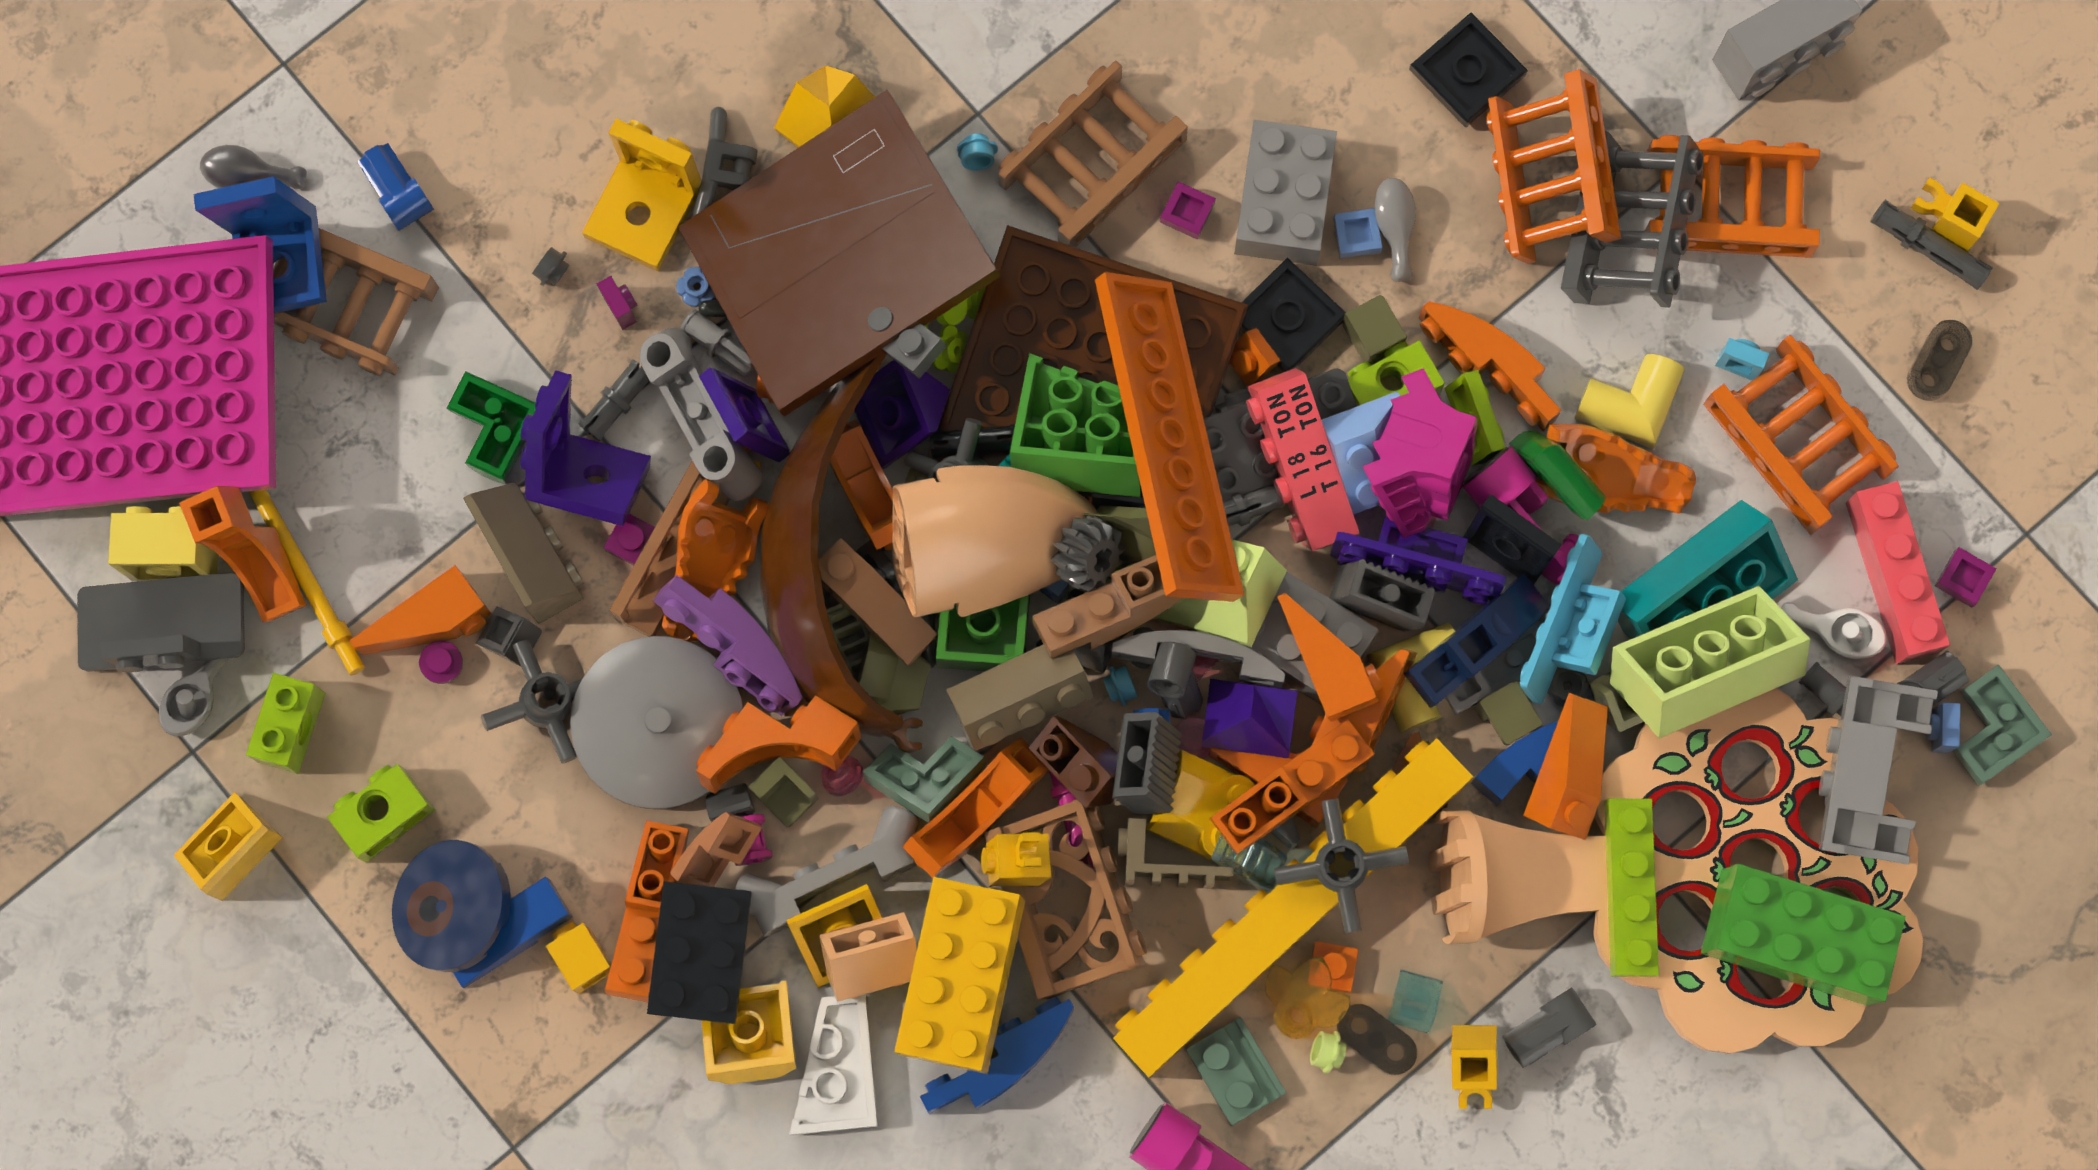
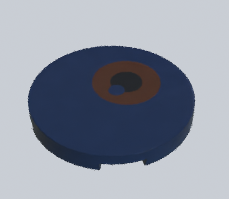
M462 840L441 841L421 851L402 873L393 897V929L404 953L416 964L441 972L462 971L483 960L487 956L486 951L494 943L501 927H506L509 918L511 893L504 868L485 849L479 845Z

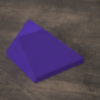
M894 359L875 373L854 409L862 430L882 469L890 466L937 432L950 391L948 387L929 373L925 372L919 379Z
M1210 679L1202 747L1289 758L1298 691Z

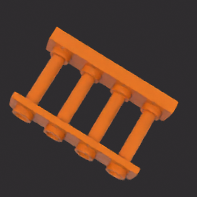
M1581 69L1564 74L1566 88L1563 90V94L1518 108H1514L1510 102L1498 96L1488 99L1490 112L1487 113V124L1490 132L1494 135L1496 149L1493 152L1492 158L1495 170L1500 176L1502 189L1499 192L1498 199L1501 210L1506 216L1507 231L1504 234L1505 245L1513 258L1527 264L1536 262L1535 244L1586 230L1590 236L1605 243L1622 239L1598 83L1595 77ZM1566 110L1570 112L1572 128L1569 130V134L1520 148L1516 125ZM1571 150L1576 152L1578 168L1575 170V174L1526 188L1522 165ZM1577 190L1582 192L1585 208L1582 209L1581 214L1532 228L1529 204Z
M1664 135L1651 141L1646 152L1677 153L1680 136ZM1714 137L1704 138L1699 142H1695L1700 150H1702L1704 157L1702 219H1699L1697 222H1687L1688 246L1686 251L1812 257L1819 247L1820 229H1807V225L1803 224L1804 170H1812L1820 159V149L1809 148L1808 144L1801 142L1787 143L1783 147L1767 146V143L1761 140H1747L1741 144L1725 143L1721 138ZM1720 165L1745 166L1744 221L1740 222L1739 225L1723 224V221L1719 219ZM1762 167L1787 169L1786 224H1783L1781 227L1765 226V223L1761 221ZM1661 170L1660 192L1669 193L1674 170ZM1660 209V216L1656 217L1655 220L1650 219L1644 231L1661 232L1666 209Z
M1789 335L1776 348V352L1782 359L1738 392L1735 390L1730 391L1725 384L1721 385L1709 395L1703 405L1811 536L1833 517L1828 511L1830 503L1871 472L1875 471L1882 480H1885L1899 465L1895 461L1896 455L1890 445L1882 439L1878 440L1869 430V423L1865 415L1857 407H1850L1840 395L1842 391L1837 381L1831 375L1823 374L1813 362L1814 355L1809 347L1802 341H1796L1793 336ZM1791 372H1794L1808 389V392L1765 425L1762 423L1757 424L1747 412L1749 410L1748 405ZM1820 404L1836 424L1792 458L1789 456L1784 457L1774 445L1776 443L1775 438ZM1847 437L1863 458L1819 491L1816 489L1811 490L1801 478L1803 476L1802 471Z

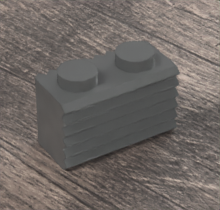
M1365 559L1339 566L1329 599L1348 610L1405 632L1424 627L1435 590L1433 586L1427 587L1425 583L1419 584L1418 580L1412 581L1410 577L1404 578L1403 574L1396 575L1395 571L1389 572L1388 568L1381 569L1380 565L1374 566L1372 562L1366 563Z
M1158 712L1125 713L1123 715L1112 798L1135 814L1170 813L1174 809L1170 804L1174 801L1172 795L1175 793L1173 787L1177 784L1174 779L1178 776L1175 770L1179 768L1176 762L1180 759L1177 754L1181 751L1178 746L1182 743L1179 738L1183 734Z

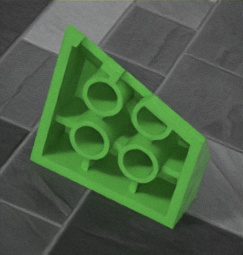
M1029 353L1010 450L1011 467L1052 478L1075 491L1140 497L1141 485L1119 386L1107 381L1095 383L1078 377L1077 370L1066 366L1059 370L1043 364L1042 357Z

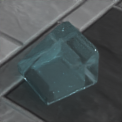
M1400 970L1387 1019L1388 1022L1429 1033L1436 1017L1443 981Z

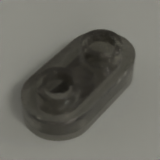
M1944 320L1939 322L1927 335L1907 375L1908 387L1919 399L1926 401L1939 399L1952 386L1972 347V335L1963 323L1956 320ZM1941 339L1950 340L1953 344V350H1945L1941 346ZM1922 375H1930L1934 379V386L1925 385L1922 381Z
M1354 1004L1344 1009L1339 1015L1336 1022V1031L1340 1033L1341 1041L1346 1043L1347 1047L1378 1070L1387 1075L1397 1076L1412 1068L1417 1058V1048L1413 1039L1381 1014L1367 1005ZM1362 1018L1366 1021L1367 1030L1364 1034H1357L1352 1030L1351 1023L1353 1019ZM1392 1044L1399 1045L1403 1050V1056L1398 1061L1391 1060L1387 1055V1049Z

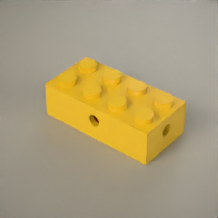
M933 877L895 1053L904 1057L988 1074L1025 900L1020 894Z

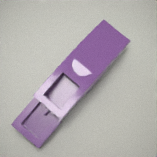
M678 575L660 589L653 602L662 608L668 618L683 623L695 632L703 644L716 648L721 652L713 666L723 673L724 678L735 686L743 687L757 698L758 703L764 709L777 713L780 716L799 704L802 696L783 656L757 621L720 588L707 598Z

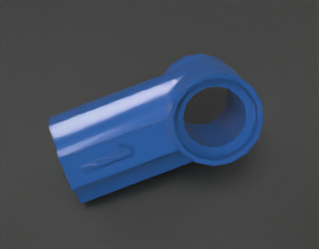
M389 143L376 145L364 152V156L358 163L371 185L374 186L381 197L378 200L398 231L434 210L415 178H410Z

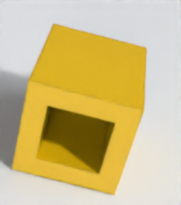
M571 922L552 934L554 941L546 945V948L572 991L580 994L609 975L611 961L588 925L581 923L577 926L575 922Z

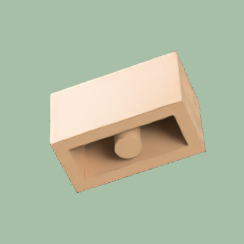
M904 912L819 935L827 977L837 1002L849 998H858L867 993L901 986L910 982L917 946L915 936Z

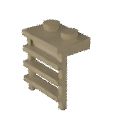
M1128 818L1127 828H1119L1118 857L1126 858L1125 885H1134L1135 877H1151V886L1160 887L1161 878L1177 879V887L1186 888L1188 879L1203 880L1204 889H1212L1215 885V880L1230 881V877H1233V867L1144 863L1146 819Z

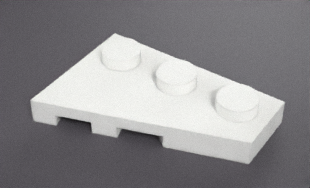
M866 994L858 998H849L838 1002L835 996L821 997L808 1060L789 1135L878 1126Z

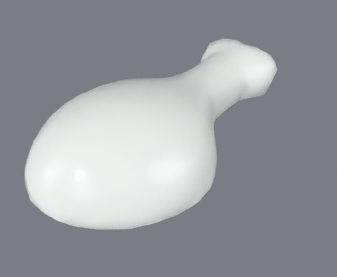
M1786 602L1781 607L1798 626L1817 633L1831 650L1843 657L1852 659L1871 658L1879 654L1886 645L1887 637L1882 624L1872 615L1860 609L1843 608L1818 615L1800 610L1794 603Z

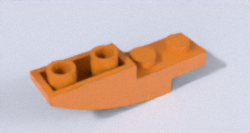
M1431 301L1422 307L1419 315L1422 331L1432 342L1437 343L1440 341L1449 351L1448 358L1460 373L1479 370L1481 375L1484 371L1488 370L1491 373L1489 379L1494 387L1504 395L1507 393L1511 395L1519 404L1517 406L1519 414L1531 426L1537 424L1544 431L1557 420L1562 410L1536 383L1541 379L1546 368L1528 350L1506 333L1472 314Z
M1347 719L1283 767L1280 766L1212 816L1210 820L1237 855L1331 790L1339 781L1371 759L1375 753Z
M647 820L645 822L625 899L626 910L605 986L607 995L648 1003L663 882L680 883L675 880L670 872L686 850L689 834L688 828Z

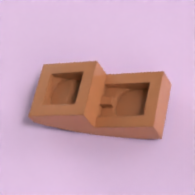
M724 812L706 826L692 841L670 874L677 882L683 884L714 887L729 861L739 865L742 863L762 827L758 823Z

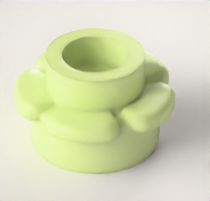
M1320 1031L1312 1045L1310 1063L1313 1066L1320 1067L1325 1074L1329 1073L1333 1067L1339 1068L1345 1058L1346 1043L1340 1041L1341 1036L1338 1031H1334L1333 1034Z

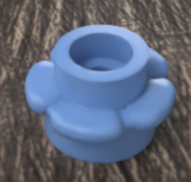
M700 267L687 269L684 272V276L680 277L677 281V293L683 297V302L688 306L699 307L702 301L714 300L716 297ZM694 284H701V288L695 290L693 288Z

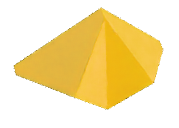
M825 65L796 82L774 129L799 148L875 98V96L856 75Z

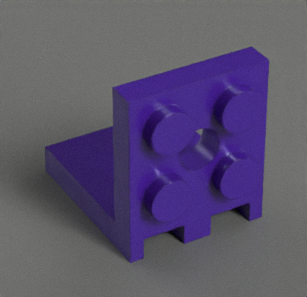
M555 370L548 386L542 385L540 387L535 403L536 410L533 415L527 414L521 429V439L526 440V446L520 461V468L525 470V500L624 526L650 469L651 456L571 435L572 375ZM598 476L606 479V481L597 484L591 483L586 479Z

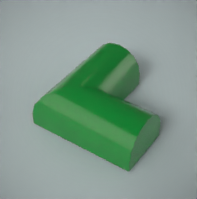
M465 371L447 406L448 411L483 426L465 464L482 476L505 484L526 443V440L521 439V429L527 414H534L536 410L535 402Z
M1532 430L1525 431L1509 443L1537 477L1546 482L1571 512L1581 519H1590L1605 502V494L1561 445L1548 439L1545 435Z

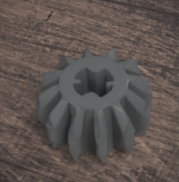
M1088 515L1082 519L1075 517L1071 528L1062 527L1063 537L1061 541L1053 543L1058 548V552L1051 559L1057 566L1056 575L1063 581L1071 584V586L1082 591L1086 590L1089 592L1094 588L1105 585L1106 579H1111V574L1114 573L1116 567L1124 564L1119 559V555L1126 548L1120 541L1122 533L1116 527L1108 524L1107 521L1096 516L1091 517Z

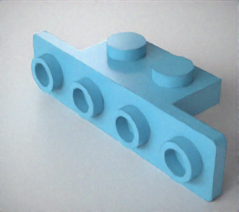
M1580 534L1575 547L1569 551L1566 570L1560 584L1555 587L1552 593L1551 607L1545 622L1537 630L1536 644L1531 657L1522 667L1520 688L1534 703L1542 704L1544 702L1557 667L1591 675L1597 674L1626 601L1621 591L1590 585L1602 557V551L1590 535Z

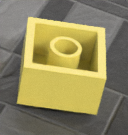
M139 506L127 507L126 513H111L108 564L131 581L217 574L218 554L207 546L194 542L181 506L170 507L169 513H153L151 508Z

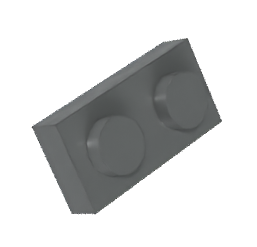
M876 308L868 317V325L874 331H883L891 325L893 315L888 308ZM919 323L912 329L903 331L897 339L882 349L885 351L884 353L920 379L947 345L940 337Z

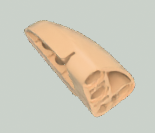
M989 465L939 468L937 470L939 482H936L934 478H928L893 486L892 556L896 579L913 617L953 610L955 603H957L958 615L961 617L988 610L1027 596L1060 580L1061 578L1056 575L1057 566L1051 559L1058 552V548L1053 543L1061 541L1063 537L1062 527L1071 528L1075 517L1086 518L1084 513H1098L1092 502L1075 490L1057 480L1034 472L1012 467Z

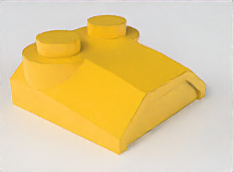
M1181 750L1177 754L1180 759L1176 762L1179 768L1175 770L1178 776L1174 779L1177 783L1173 787L1175 793L1172 795L1174 801L1170 804L1174 809L1170 813H1154L1150 824L1146 826V830L1214 863L1224 864L1235 852L1210 818L1255 786V784L1246 776L1235 775Z
M786 980L780 981L778 984L740 989L736 1024L701 1020L708 1081L724 1084L751 1082L782 1077L796 1069V1051L793 1041Z

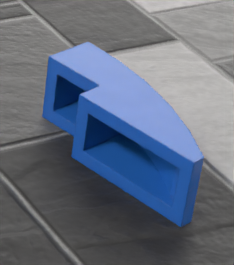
M1558 721L1543 726L1516 741L1496 756L1472 780L1471 784L1497 806L1524 775L1535 783Z
M544 877L511 898L506 927H501L494 943L486 951L487 956L468 969L453 972L462 988L467 987L538 943L537 939L573 918L553 882L549 878Z

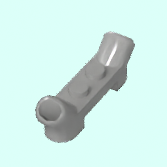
M667 328L648 337L640 349L639 359L650 382L659 386L693 451L689 455L697 470L703 477L717 483L730 500L742 501L748 498L762 485L763 472L749 457L744 447L734 442L699 376L703 372L692 353L690 337L678 328Z
M890 805L883 809L871 844L861 849H858L856 844L848 846L833 854L834 862L821 868L818 867L817 863L808 865L793 874L795 880L785 885L747 873L739 878L735 889L752 891L749 915L756 917L764 937L773 935L789 928L786 920L802 913L798 905L801 902L877 867L883 882H886L917 866L913 858L905 851L903 845L917 832L920 821L917 815L911 811Z

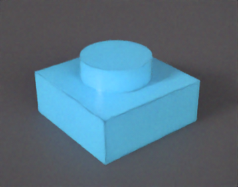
M1729 338L1722 348L1715 366L1749 380H1754L1764 369L1769 353L1760 350V347L1752 341Z

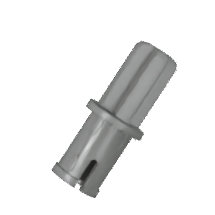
M697 309L692 310L686 316L680 329L706 348L709 357L714 358L717 356L743 376H747L754 371L755 367L743 345L731 336V330L728 328L722 330L709 319L702 316Z

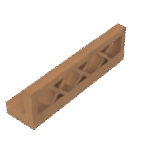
M693 461L690 463L609 610L617 621L648 637L656 636L663 622L664 612L653 600L660 589L675 577L678 527L683 510L696 488L703 480L707 479L700 474ZM719 488L715 502L727 506L730 499Z

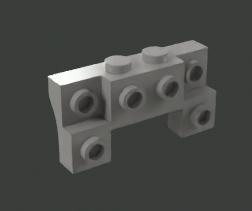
M1848 676L1841 719L1838 720L1837 727H1830L1827 738L1826 752L1833 753L1830 770L1822 771L1819 795L1825 796L1824 805H1826L1819 849L1909 865L1910 856L1907 853L1911 830H1915L1916 821L1883 815L1897 729L1931 734L1932 725H1929L1933 699H1937V690Z

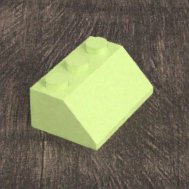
M1232 539L1244 596L1234 602L1184 598L1153 619L1193 631L1220 636L1252 647L1287 570L1264 547Z

